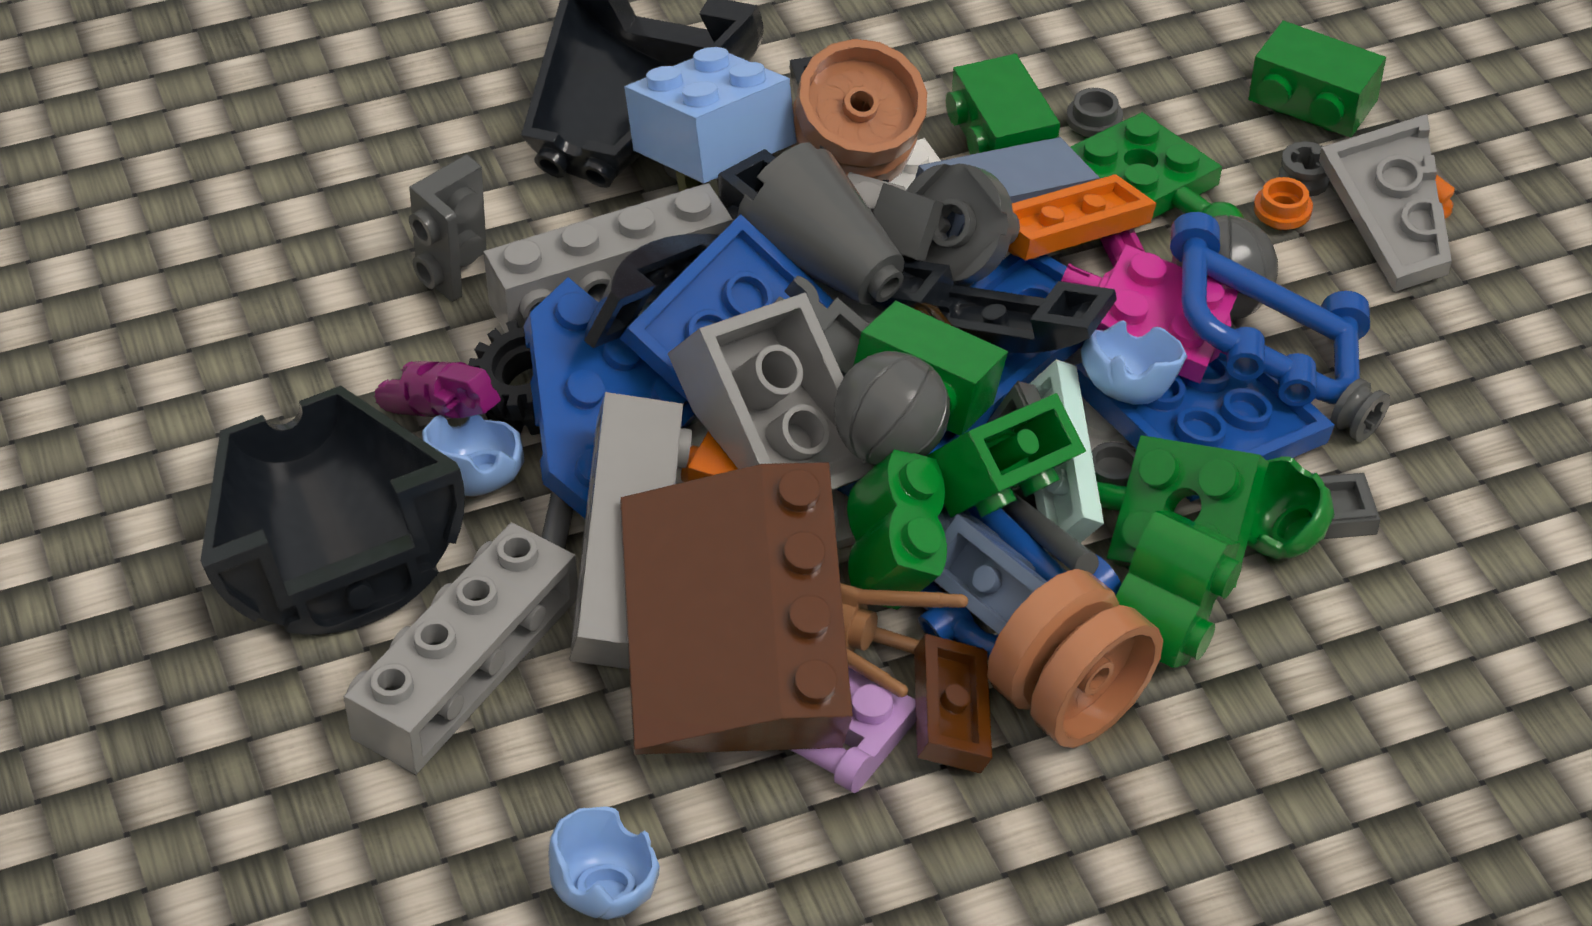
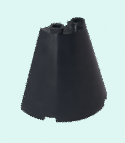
M560 0L521 133L523 139L537 153L534 158L536 165L554 177L561 178L567 172L573 176L588 180L598 187H610L614 179L642 155L633 150L624 86L646 78L647 72L654 68L675 66L690 60L695 52L708 47H721L732 55L750 61L758 50L764 33L763 21L758 6L731 0H707L699 13L707 28L703 29L636 16L628 0Z
M343 386L335 387L299 401L300 408L298 414L292 421L286 424H272L263 415L220 430L200 559L201 564L213 587L231 607L254 622L261 618L283 625L285 631L289 633L321 635L353 630L376 622L402 608L419 595L437 576L439 571L436 565L445 553L449 543L456 544L462 526L465 494L464 483L458 464Z

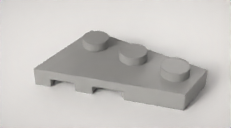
M1427 114L1321 147L1319 159L1321 166L1394 292L1448 275L1452 261L1443 205L1439 202L1435 180L1437 169L1435 157L1431 155L1429 143L1430 127Z

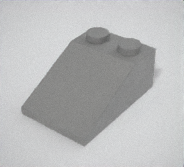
M806 292L699 328L667 353L693 413L738 469L769 463L829 462L833 491L859 481L874 467V465L861 460L850 452L836 429L834 402L838 387L844 377Z

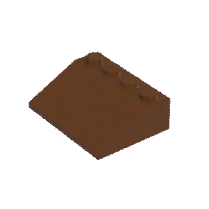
M829 462L758 464L621 497L620 510L634 755L843 748L853 713Z

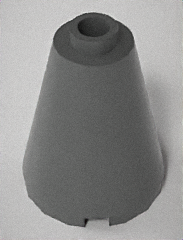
M810 142L800 143L782 152L765 166L757 176L764 183L763 187L754 200L745 194L739 206L738 216L740 214L743 215L806 275L863 305L872 304L876 301L884 302L898 291L904 278L902 274L904 258L830 151L821 145L820 149H817Z

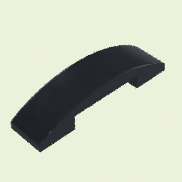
M683 234L664 237L649 242L630 253L617 268L593 312L585 331L584 341L594 349L620 338L627 327L639 316L643 306L654 301L719 235Z
M904 258V268L902 271L904 278L898 291L884 302L876 301L871 305L884 312L895 301L909 307L914 303L926 302L937 306L954 327L1007 350L1008 353H1037L1059 350L1089 339L1116 302L1117 297L1115 289L1062 281L1057 282L1046 298L954 285L949 265Z

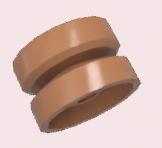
M851 39L830 44L811 58L801 75L797 97L793 103L797 143L791 145V148L800 143L808 142L817 149H820L821 145L834 155L847 176L849 172L891 182L902 173L910 159L917 136L926 117L927 90L920 72L901 52L881 42Z
M1073 569L1056 575L1037 588L1015 610L994 644L988 660L987 677L992 686L1016 708L1031 710L1030 715L1036 725L1055 742L1063 747L1075 748L1093 741L1107 731L1134 705L1150 682L1161 659L1163 638L1159 629L1132 607L1119 605L1115 593L1092 573Z

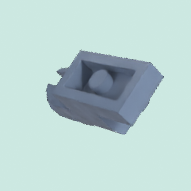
M943 505L938 518L946 537L947 559L943 572L934 581L949 594L966 595L969 600L966 608L996 633L1000 634L1015 610L1037 588L1047 581L1035 572V567L1030 561L1004 542L987 525L971 515L968 510L951 518L945 505Z

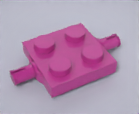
M1127 244L1115 267L1105 273L1103 278L1075 267L1070 263L1068 264L1062 277V282L1115 289L1117 300L1096 330L1105 331L1122 320L1126 321L1128 333L1136 337L1145 335L1153 327L1165 329L1182 343L1187 354V358L1178 375L1199 384L1208 364L1215 360L1220 353L1227 355L1201 339L1185 318L1181 303V266ZM1207 276L1208 307L1219 321L1231 327L1230 312L1239 292Z

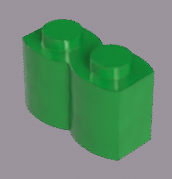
M894 449L886 458L875 465L854 484L850 491L847 505L849 525L856 540L850 551L848 561L851 586L869 590L921 592L941 575L947 559V543L938 516L944 505L945 484L936 459ZM880 605V606L888 607V608L895 609V610H898V609H900V608L902 607V606H885V605Z
M1170 510L1154 511L1138 542L1129 572L1121 584L1116 598L1119 605L1134 608L1159 629L1163 638L1160 662L1172 668L1187 665L1191 657L1199 660L1206 652L1215 632V624L1208 621L1213 604L1217 597L1225 599L1229 596L1239 578L1242 563L1235 560L1240 545L1239 542Z

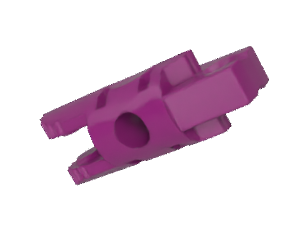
M408 362L401 370L403 374L400 380H384L375 389L374 395L375 403L386 412L422 417L442 415L445 418H465L481 415L501 401L497 390L491 385V379L486 370L469 366L463 362Z

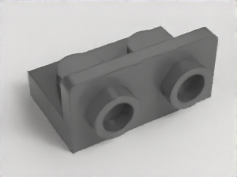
M467 154L409 186L411 202L409 224L413 232L415 249L413 268L419 280L427 288L437 289L451 302L462 297L461 267L473 263L479 256L484 254L483 251L487 250L482 166Z

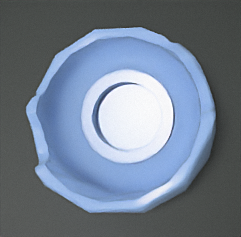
M1124 320L1117 322L1105 331L1095 330L1091 337L1085 340L1081 349L1082 364L1092 383L1105 395L1132 405L1149 404L1159 399L1172 385L1187 358L1182 343L1165 329L1153 327L1145 335L1136 337L1128 333L1126 321Z
M438 415L422 430L423 441L458 464L464 483L465 496L484 495L506 486L515 479L524 463L520 433L506 422L484 420L480 415L470 416L463 425L454 427L448 424L444 416Z
M579 808L558 820L550 838L548 863L551 886L560 899L569 907L593 918L609 920L628 915L651 898L659 877L660 866L654 849L651 847L649 834L643 831L636 835L628 831L620 820L619 811L615 808Z

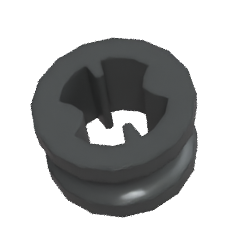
M1306 141L1296 142L1287 146L1282 153V166L1279 171V177H1288L1300 181L1307 187L1309 197L1325 192L1329 187L1330 180L1319 162L1321 147L1323 146Z
M1359 378L1352 382L1338 399L1331 415V422L1339 430L1349 427L1350 437L1362 442L1374 433L1384 419L1389 408L1390 395L1382 390L1372 393L1371 383Z

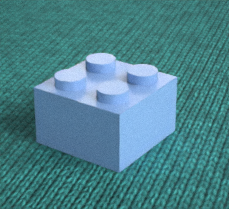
M708 47L698 50L690 60L675 66L654 68L647 72L646 78L624 86L633 150L701 183L718 178V174L763 149L773 154L797 143L790 78L764 68V65L761 63L749 62L732 55L721 47Z

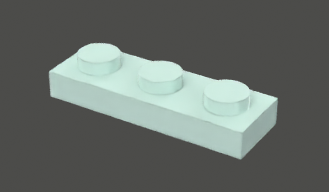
M1056 359L1029 384L1036 386L1042 399L1055 393L1058 394L1086 452L1055 468L1060 480L1035 492L1034 495L1037 510L1081 543L1104 524L1102 506L1099 498L1077 366Z

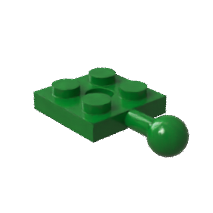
M1143 112L1070 146L1099 178L1116 174L1155 201L1156 207L1152 219L1174 207L1184 214L1202 212L1212 217L1217 215H1233L1244 218L1241 211L1231 203L1215 202L1211 204L1199 196L1219 185L1222 166Z
M1140 435L1127 486L1097 481L1102 509L1119 511L1107 559L1116 565L1130 568L1138 542L1154 511L1170 510L1174 512L1177 504L1182 499L1197 495L1201 499V511L1194 522L1239 542L1240 545L1235 560L1242 563L1269 462L1259 454Z

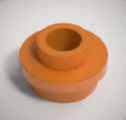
M1288 177L1273 178L1266 182L1263 189L1257 193L1254 201V213L1257 218L1264 224L1277 230L1295 229L1305 225L1310 220L1313 210V203L1309 197L1307 187L1300 181Z

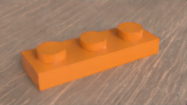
M1116 174L1012 203V208L1019 219L1020 230L1016 240L1009 245L1008 251L1026 261L1151 223L1156 202Z

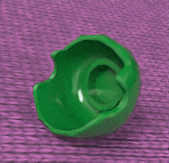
M1282 456L1267 460L1269 464L1247 543L1253 550L1277 560L1282 558L1292 559L1306 554L1324 539L1335 516L1331 492L1325 487L1318 473L1313 474L1304 469L1294 458Z

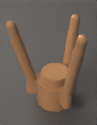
M840 583L848 667L896 696L905 697L908 694L906 685L854 653L855 649L865 651L874 641L914 654V649L920 640L877 627V613L868 610L867 605L963 608L968 605V597L963 594H946L943 592L869 590Z

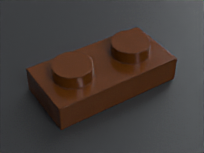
M924 634L914 649L917 758L982 773L992 759L987 651L984 648Z

